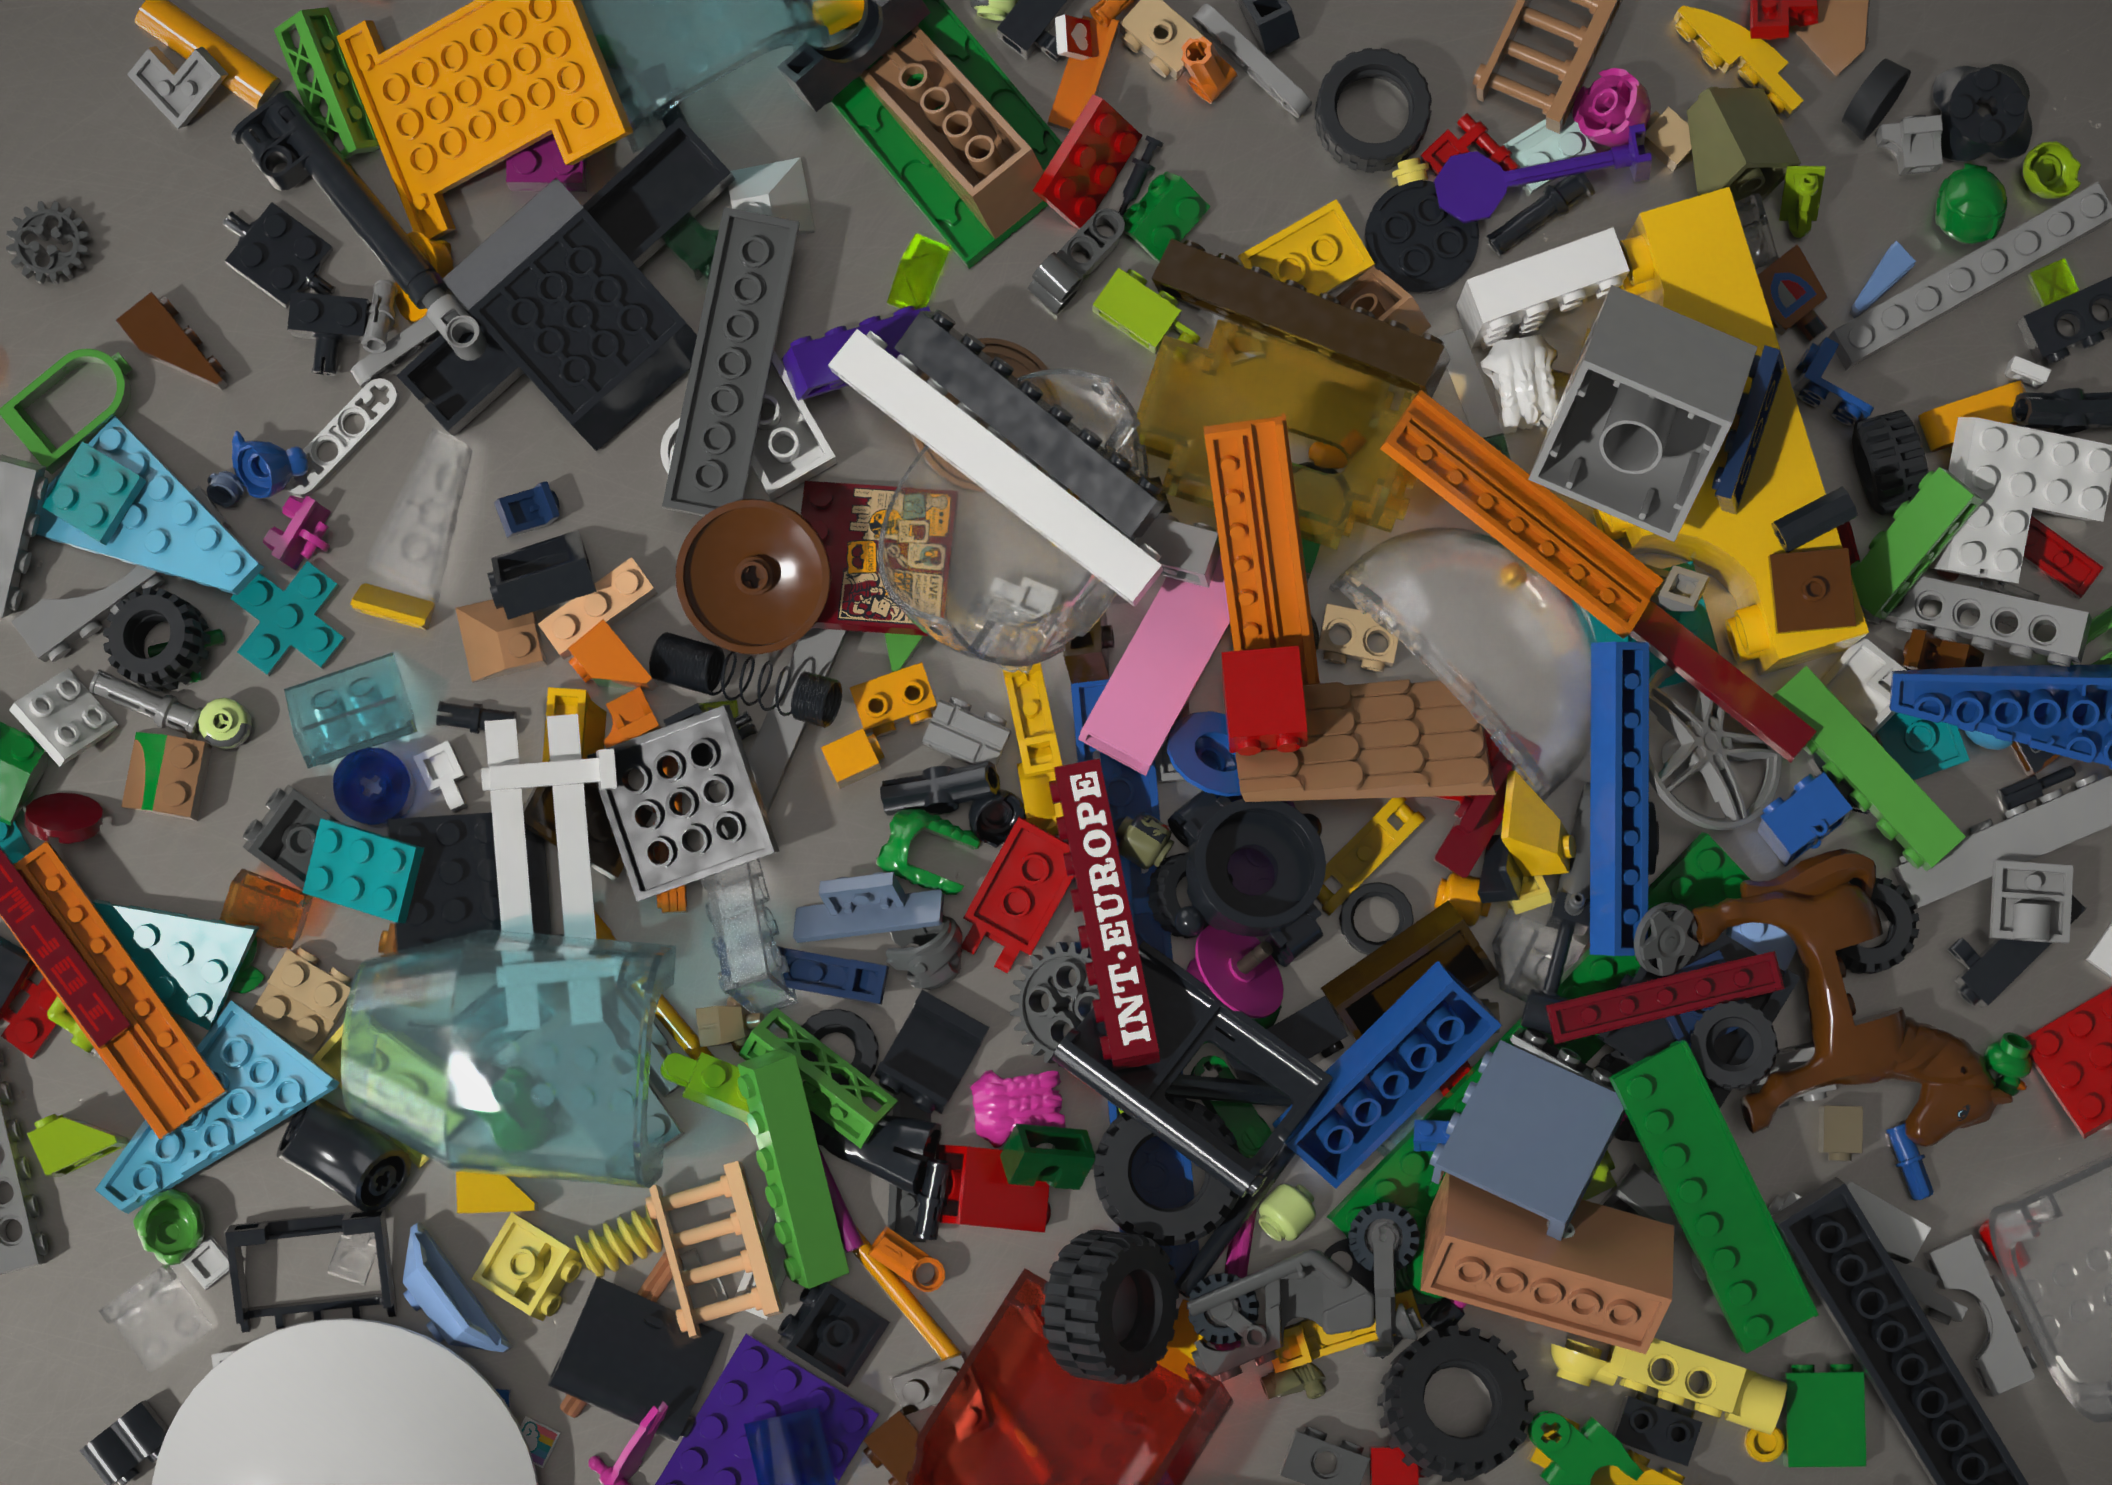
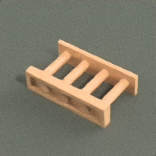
M740 1161L724 1164L726 1174L720 1176L718 1181L663 1196L660 1186L656 1184L648 1186L651 1196L645 1198L646 1206L651 1220H658L681 1309L676 1310L678 1324L681 1332L688 1331L689 1337L693 1339L702 1337L698 1324L752 1308H756L757 1311L763 1309V1313L767 1317L784 1313L744 1166ZM723 1195L726 1198L732 1197L736 1212L730 1213V1218L673 1233L668 1211ZM734 1232L736 1236L742 1234L746 1249L740 1251L741 1255L690 1270H683L678 1251L679 1248ZM743 1270L746 1273L753 1272L756 1287L751 1288V1293L694 1309L688 1286Z

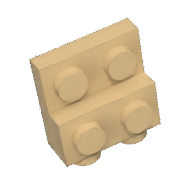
M299 947L295 953L287 949L267 982L269 984L252 1009L251 1014L277 1034L315 1056L322 1048L357 990L348 986L352 979L332 967L329 973L317 967L316 964L319 958Z

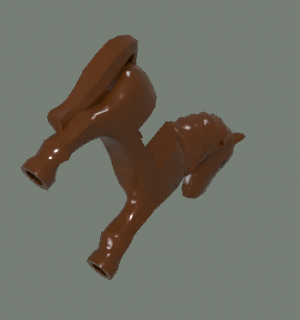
M1837 849L1799 862L1784 874L1770 881H1743L1740 884L1742 898H1726L1713 906H1701L1692 909L1691 912L1697 924L1696 936L1698 942L1705 946L1714 943L1726 928L1746 923L1770 924L1782 929L1791 937L1797 946L1804 968L1809 992L1810 1022L1815 1052L1806 1064L1795 1069L1770 1073L1759 1092L1741 1097L1743 1118L1748 1130L1752 1134L1769 1128L1777 1110L1784 1103L1811 1090L1833 1084L1860 1085L1896 1079L1921 1084L1919 1100L1906 1119L1905 1134L1915 1144L1928 1147L1937 1144L1959 1128H1967L1987 1122L1997 1105L2013 1102V1097L1996 1087V1082L1987 1069L1985 1058L1976 1052L1966 1040L1929 1024L1918 1023L1912 1017H1906L1902 1007L1853 1020V1016L1856 1015L1855 1003L1851 994L1846 993L1842 979L1846 977L1845 965L1839 955L1836 956L1835 950L1869 941L1883 934L1881 920L1877 908L1872 901L1876 880V865L1872 859L1857 851ZM1857 878L1861 886L1849 883V881Z

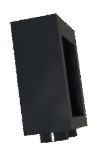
M579 530L492 557L493 571L487 573L496 609L504 607L508 620L597 592L590 561Z

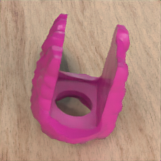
M993 1070L985 1071L970 1087L973 1095L972 1104L975 1109L974 1122L977 1135L988 1141L994 1148H1000L1010 1136L1015 1124L1065 1128V1116L1059 1113L1062 1108L1063 1099L1061 1094H1059L1060 1090H1053L1054 1087L1061 1083L1059 1072L1052 1070L1040 1074L1032 1073L1027 1076L1004 1079L995 1074Z

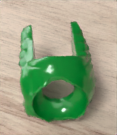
M919 809L897 811L889 823L891 835L888 843L881 847L880 854L876 858L878 867L886 873L894 872L895 876L908 880L911 884H917L922 888L940 889L946 895H957L961 892L964 885L909 864L908 851L910 844L922 830L972 850L979 848L981 843L979 838L971 830H962L959 826L953 825L948 819L943 820L939 815L932 816Z

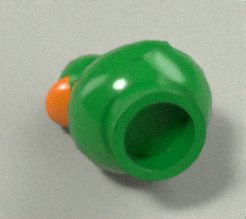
M2004 1033L2001 1041L1988 1045L1983 1055L1987 1069H1993L1999 1073L1995 1079L1996 1087L2012 1097L2017 1095L2020 1090H2026L2027 1086L2020 1078L2028 1076L2033 1065L2029 1055L2032 1045L2027 1039L2018 1034Z

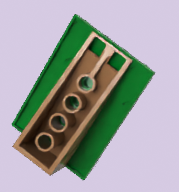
M923 0L931 13L916 28L910 30L895 43L886 54L879 57L863 71L860 77L853 80L840 91L830 103L928 219L934 229L967 268L970 269L983 256L989 254L1010 237L1013 232H1016L1037 215L1041 209L1048 206L1032 190L1062 142L945 1Z

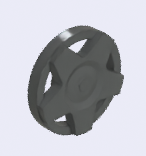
M1667 902L1654 906L1644 915L1635 933L1634 951L1637 961L1646 971L1659 976H1671L1682 969L1688 963L1691 956H1695L1699 943L1696 936L1697 924L1692 912L1681 905ZM1672 910L1677 911L1670 919L1664 913ZM1650 927L1652 932L1650 937L1645 940L1646 933ZM1656 958L1657 968L1652 966L1648 960Z

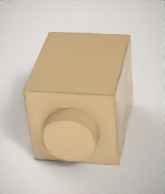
M1668 107L1661 115L1655 111L1650 116L1646 126L1644 147L1672 172L1692 152L1688 123Z

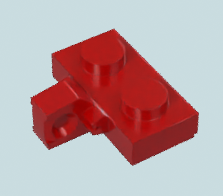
M1750 0L1751 39L1772 40L1776 38H1789V25L1802 27L1818 24V0Z

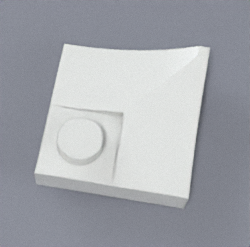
M1863 637L1842 655L1821 682L1862 726L1874 736L1896 713L1889 708L1892 671H1903L1906 669Z

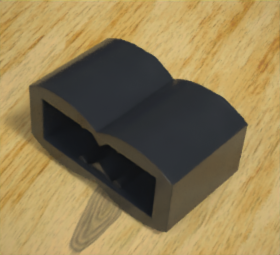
M144 1400L125 1413L79 1451L106 1485H114L115 1483L126 1485L140 1474L136 1468L147 1458L151 1463L157 1460L168 1428L148 1402Z

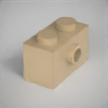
M1140 0L1120 22L1119 32L1123 34L1120 39L1129 49L1135 53H1138L1140 50L1151 58L1149 64L1157 73L1165 78L1170 75L1176 81L1186 70L1181 60L1183 56L1181 47L1190 38L1198 39L1204 36L1163 0Z

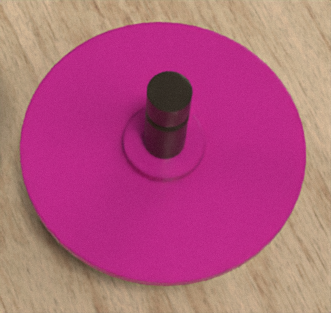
M1210 925L1201 931L1195 946L1196 957L1189 962L1187 972L1209 987L1212 993L1224 1005L1233 1011H1242L1250 1018H1265L1279 1008L1283 999V981L1279 968L1271 955L1273 948L1270 943L1266 941L1260 942L1256 937L1236 935L1226 930H1216Z

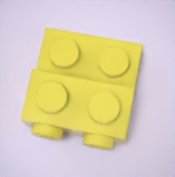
M511 1212L473 1275L472 1280L531 1317L544 1321L546 1316L550 1317L558 1311L562 1302L559 1294L566 1282H573L580 1274L582 1264L579 1260L582 1256L580 1252Z

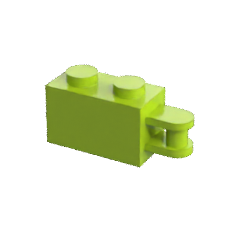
M1118 267L1093 303L1092 312L1154 354L1162 346L1186 361L1189 356L1187 351L1193 343H1198L1201 338L1178 321L1182 311L1177 308L1179 302L1163 290H1160L1157 294L1145 285L1148 281L1136 271L1129 269L1127 272H1124ZM1172 329L1181 334L1175 343L1166 338Z
M701 1052L697 1060L679 1053H671L665 1058L660 1068L661 1075L666 1080L685 1087L682 1097L748 1123L747 1114L750 1112L747 1100L742 1096L738 1087L740 1072L737 1066Z

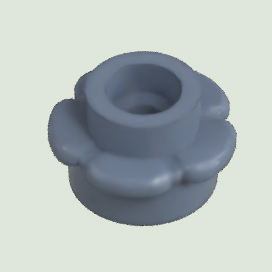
M221 471L218 474L212 473L208 477L207 495L214 503L220 506L233 505L244 492L242 483L232 472Z

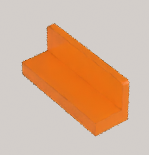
M1083 15L1082 19L1090 21L1093 58L1079 60L1069 57L1047 122L1048 125L1069 132L1091 96L1098 95L1119 32L1118 20L1112 19L1108 27H1103L1095 19Z

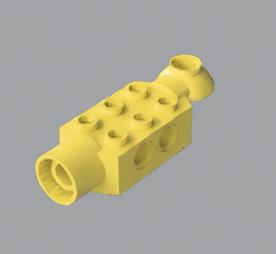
M1656 1338L1653 1339L1646 1354L1611 1345L1606 1361L1600 1360L1603 1350L1571 1339H1567L1565 1347L1551 1344L1552 1358L1559 1368L1557 1377L1590 1387L1592 1380L1613 1386L1617 1378L1621 1377L1619 1383L1621 1386L1646 1393L1647 1387L1658 1390L1657 1398L1682 1406L1684 1400L1687 1399L1695 1402L1693 1410L1718 1418L1721 1417L1723 1411L1725 1412V1420L1769 1435L1772 1434L1777 1424L1786 1396V1382ZM1661 1358L1666 1363L1667 1371L1664 1377L1657 1380L1652 1375L1651 1368L1653 1363ZM1699 1371L1703 1375L1704 1383L1700 1390L1693 1392L1689 1386V1378L1691 1374Z

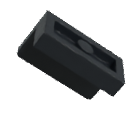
M1493 835L1486 847L1478 895L1482 903L1519 900L1524 875L1503 843L1501 835Z

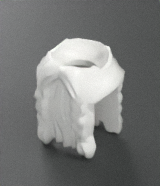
M1541 334L1499 340L1494 343L1488 356L1481 362L1483 372L1491 378L1494 386L1496 401L1500 410L1499 426L1503 434L1515 433L1518 427L1523 430L1525 428L1531 430L1533 425L1540 427V420L1545 427L1549 428L1558 407V392L1554 386L1555 378L1551 373V365L1557 359L1558 353Z

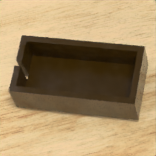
M1446 901L1322 986L1321 990L1355 1041H1357L1437 961L1472 993L1499 976V973L1481 948L1465 920L1452 904Z

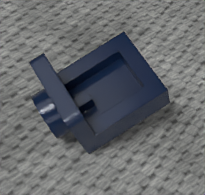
M547 481L538 483L533 489L501 497L494 502L507 538L547 527L560 516L558 497L550 489Z

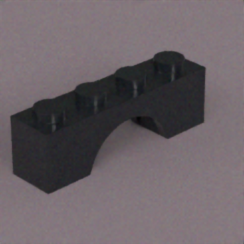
M864 0V12L861 21L847 39L830 47H816L805 42L777 68L798 97L815 112H818L824 105L830 103L847 85L860 77L863 71L879 57L886 54L903 36L916 28L931 12L923 0Z

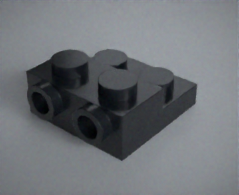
M825 1282L810 1289L804 1287L800 1295V1301L803 1304L795 1316L789 1314L782 1321L778 1330V1334L781 1335L778 1343L848 1388L890 1322L830 1282Z

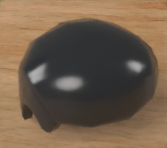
M998 789L995 796L974 800L968 813L969 826L974 835L981 842L995 848L1005 843L1019 816L1026 819L1021 799L1014 793L1004 789Z

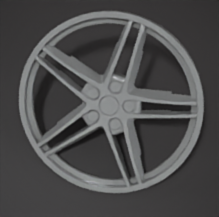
M1668 665L1663 666L1649 678V709L1658 717L1657 721L1675 738L1668 740L1663 745L1662 759L1664 768L1659 773H1657L1649 753L1650 784L1660 798L1675 813L1697 826L1712 830H1729L1753 821L1763 813L1762 810L1772 802L1781 777L1782 756L1757 736L1723 731L1725 711L1700 691L1698 692L1695 715H1693L1679 702L1658 688L1666 678L1676 673ZM1732 742L1764 744L1766 749H1733ZM1767 759L1766 775L1762 789L1753 804L1746 809L1729 761ZM1697 771H1700L1715 803L1719 802L1726 818H1714L1700 814L1684 805L1671 792ZM1672 773L1677 775L1678 777L1666 787L1663 781Z

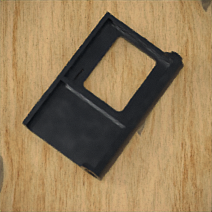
M1143 941L1138 949L1159 1048L1160 1062L1114 1071L1112 1059L1104 1060L1100 1037L1107 1036L1104 1022L1096 1023L1094 1008L1091 1009L1077 1028L1074 1027L1068 1032L1056 1048L1051 1059L1239 1197L1243 1198L1247 1193L1254 1196L1267 1178L1262 1173L1324 1093L1333 1077L1242 1011H1233L1212 993L1209 987L1163 953ZM1205 1043H1212L1292 1102V1108L1252 1158L1244 1157L1170 1103L1165 1097V1093Z

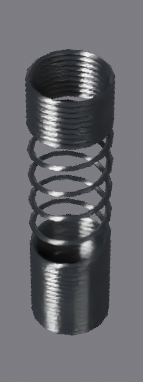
M669 632L661 634L653 646L649 661V671L651 677L655 680L711 696L723 692L725 698L729 701H734L741 697L746 706H752L759 702L764 711H770L777 707L780 715L784 717L792 714L795 720L823 728L830 726L839 712L842 701V686L840 681L834 678L831 679L827 676L824 677L807 671L801 673L792 694L791 711L784 713L781 711L779 703L783 699L790 682L791 670L788 665L782 669L777 680L775 689L776 703L772 707L766 708L763 706L761 698L765 694L772 677L773 665L770 660L761 669L757 684V699L749 703L745 701L743 693L747 689L754 672L755 660L752 655L745 660L741 669L739 694L735 697H729L725 692V688L729 684L736 668V652L731 651L725 659L723 649L719 646L717 647L716 645H710L709 643H703L699 640L696 641L692 638H686ZM733 654L732 669L724 684L726 667ZM751 659V670L742 689L744 672ZM769 664L768 678L761 692L762 677ZM787 669L786 683L779 697L780 683ZM721 680V689L713 692Z

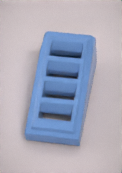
M1895 241L1889 247L1852 305L1850 314L1853 318L1863 314L1915 266L1916 261L1899 242Z

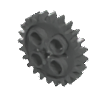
M1057 942L1055 949L1051 946L1042 947L1043 957L1033 954L1030 956L1034 967H1020L1021 972L1026 977L1025 980L1013 981V984L1021 989L1020 994L1010 996L1012 1001L1019 1003V1008L1011 1011L1010 1015L1020 1016L1021 1022L1014 1027V1031H1026L1027 1034L1021 1041L1022 1045L1035 1043L1031 1054L1033 1056H1042L1045 1053V1063H1055L1051 1058L1058 1045L1064 1039L1063 1029L1065 1024L1068 1023L1071 1029L1077 1028L1091 1011L1092 1000L1094 998L1099 999L1097 985L1089 986L1085 963L1092 962L1090 949H1082L1080 942H1071L1070 946H1068L1067 942ZM1072 968L1077 973V980L1074 986L1069 982V973ZM1052 977H1053V982H1054L1055 987H1054L1053 984L1051 983V978H1052ZM1045 992L1048 994L1050 1002L1046 1010L1043 1009L1041 999Z

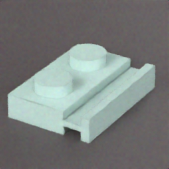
M1571 113L1560 134L1547 129L1546 119L1503 144L1512 152L1511 158L1520 168L1596 153L1589 139L1580 131L1579 125L1574 121ZM1555 179L1526 184L1525 186L1530 194Z

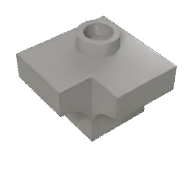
M1913 115L1905 117L1900 123L1881 124L1875 132L1877 147L1886 148L1895 155L1898 162L1899 175L1937 172L1942 166L1941 134L1943 129L1941 115Z

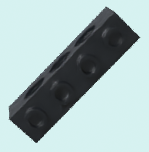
M2112 276L2026 314L2017 322L2036 363L2047 359L2049 364H2053L2070 356L2071 354L2068 349L2082 344L2083 348L2087 349L2105 340L2103 333L2112 330ZM2093 304H2102L2108 309L2109 319L2107 321H2100L2094 317L2092 313ZM2058 320H2069L2074 326V335L2064 336L2061 334L2057 327Z

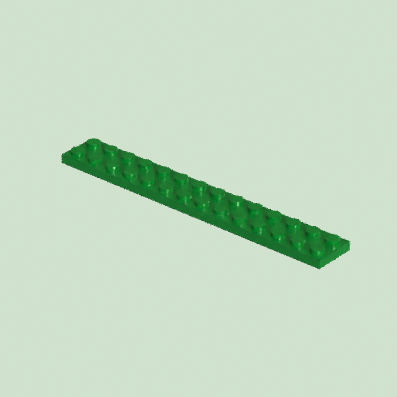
M1702 832L1648 887V911L1658 904L1667 902L1682 903L1687 907L1686 909L1692 911V909L1701 906H1713L1726 898H1742L1740 884L1745 880L1751 879L1708 833ZM1650 927L1648 928V938L1652 932ZM1589 948L1562 975L1558 994L1563 998L1571 1000L1617 989L1626 973L1633 976L1640 964L1635 960L1636 956L1591 955ZM1522 1017L1500 1040L1513 1045L1510 1040L1512 1035L1520 1027L1525 1030L1527 1029V1027L1520 1026ZM1541 1032L1548 1038L1547 1042L1558 1049L1565 1047L1580 1055L1582 1058L1581 1062L1584 1064L1606 1044L1596 1038V1035L1554 1044L1552 1034ZM1499 1041L1489 1050L1490 1052L1494 1053ZM1483 1057L1422 1120L1450 1121L1455 1112L1462 1114L1466 1106L1465 1103H1462V1099L1470 1082L1478 1083L1482 1076L1478 1069ZM1414 1128L1327 1216L1347 1238L1351 1223L1358 1213L1369 1205L1383 1202L1393 1203L1405 1208L1417 1222L1419 1231L1425 1230L1426 1217L1445 1173L1439 1185L1432 1182L1435 1167L1429 1163L1433 1152L1414 1151ZM1385 1218L1373 1222L1366 1233L1367 1246L1371 1252L1374 1253L1371 1239L1372 1233L1378 1227H1381L1383 1241L1387 1240V1227L1395 1230L1397 1234L1395 1246L1397 1247L1396 1252H1398L1403 1242L1402 1230L1398 1224L1391 1219Z

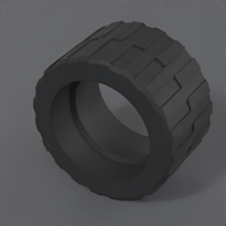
M1365 48L1362 51L1351 52L1342 60H1338L1322 80L1315 107L1316 131L1322 140L1325 150L1329 151L1337 162L1347 165L1350 169L1362 170L1367 173L1391 170L1398 162L1407 160L1419 148L1431 117L1432 110H1430L1432 98L1425 76L1423 77L1419 72V68L1414 63L1408 61L1405 56L1384 48ZM1376 78L1391 83L1403 93L1408 103L1409 116L1406 126L1396 138L1382 143H1367L1354 138L1344 130L1338 119L1337 103L1341 93L1349 84L1361 79Z

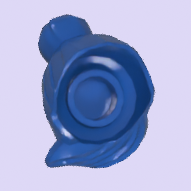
M235 431L232 440L233 468L236 476L242 485L247 488L250 496L254 498L272 497L284 489L291 477L303 476L308 471L307 456L302 448L295 446L284 450L271 442L245 441L241 433Z

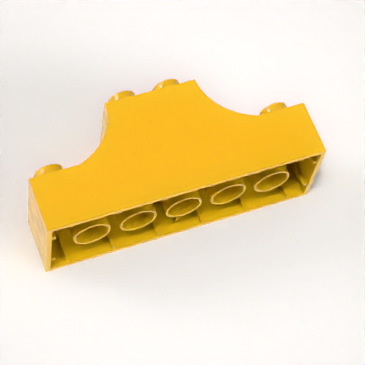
M1730 187L1641 212L1638 215L1626 239L1620 241V246L1630 270L1623 285L1619 286L1620 289L1634 295H1641L1646 300L1757 346L1755 355L1761 356L1765 345L1780 349ZM1784 359L1785 368L1737 515L1721 510L1718 499L1715 497L1716 490L1712 489L1718 467L1725 468L1728 453L1724 452L1730 430H1737L1740 415L1735 414L1733 423L1675 542L1592 507L1597 528L1612 540L1621 539L1623 548L1631 555L1656 553L1678 557L1689 562L1693 561L1695 565L1715 577L1729 591L1738 607L1734 611L1735 617L1725 619V629L1730 648L1738 664L1754 659L1759 676L1846 651L1869 633L1852 579L1856 617L1855 627L1776 634L1768 556L1786 552L1774 534L1771 524L1826 495ZM1749 374L1743 390L1746 393L1750 392L1752 378H1749ZM1837 528L1788 553L1839 549L1843 547Z

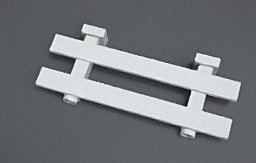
M578 714L547 716L550 762L519 764L516 719L484 721L488 767L481 768L483 791L490 790L504 957V962H497L498 984L506 985L509 1030L541 1029L537 982L568 980L572 1026L603 1024L600 977L615 976V983L633 982L630 943L613 944V952L597 953L584 783L599 782V790L617 788L614 749L597 750V758L582 759ZM552 786L566 956L535 959L521 788Z

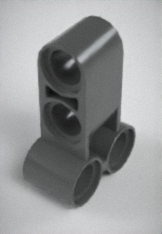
M1100 209L1057 253H1051L1032 275L1034 280L1027 289L1053 313L1058 314L1072 300L1078 291V287L1116 248L1125 226L1120 213L1114 209ZM1098 225H1107L1112 228L1114 235L1109 237L1103 236L1097 231L1096 227ZM1082 251L1089 257V261L1085 263L1077 262L1073 259L1071 253Z

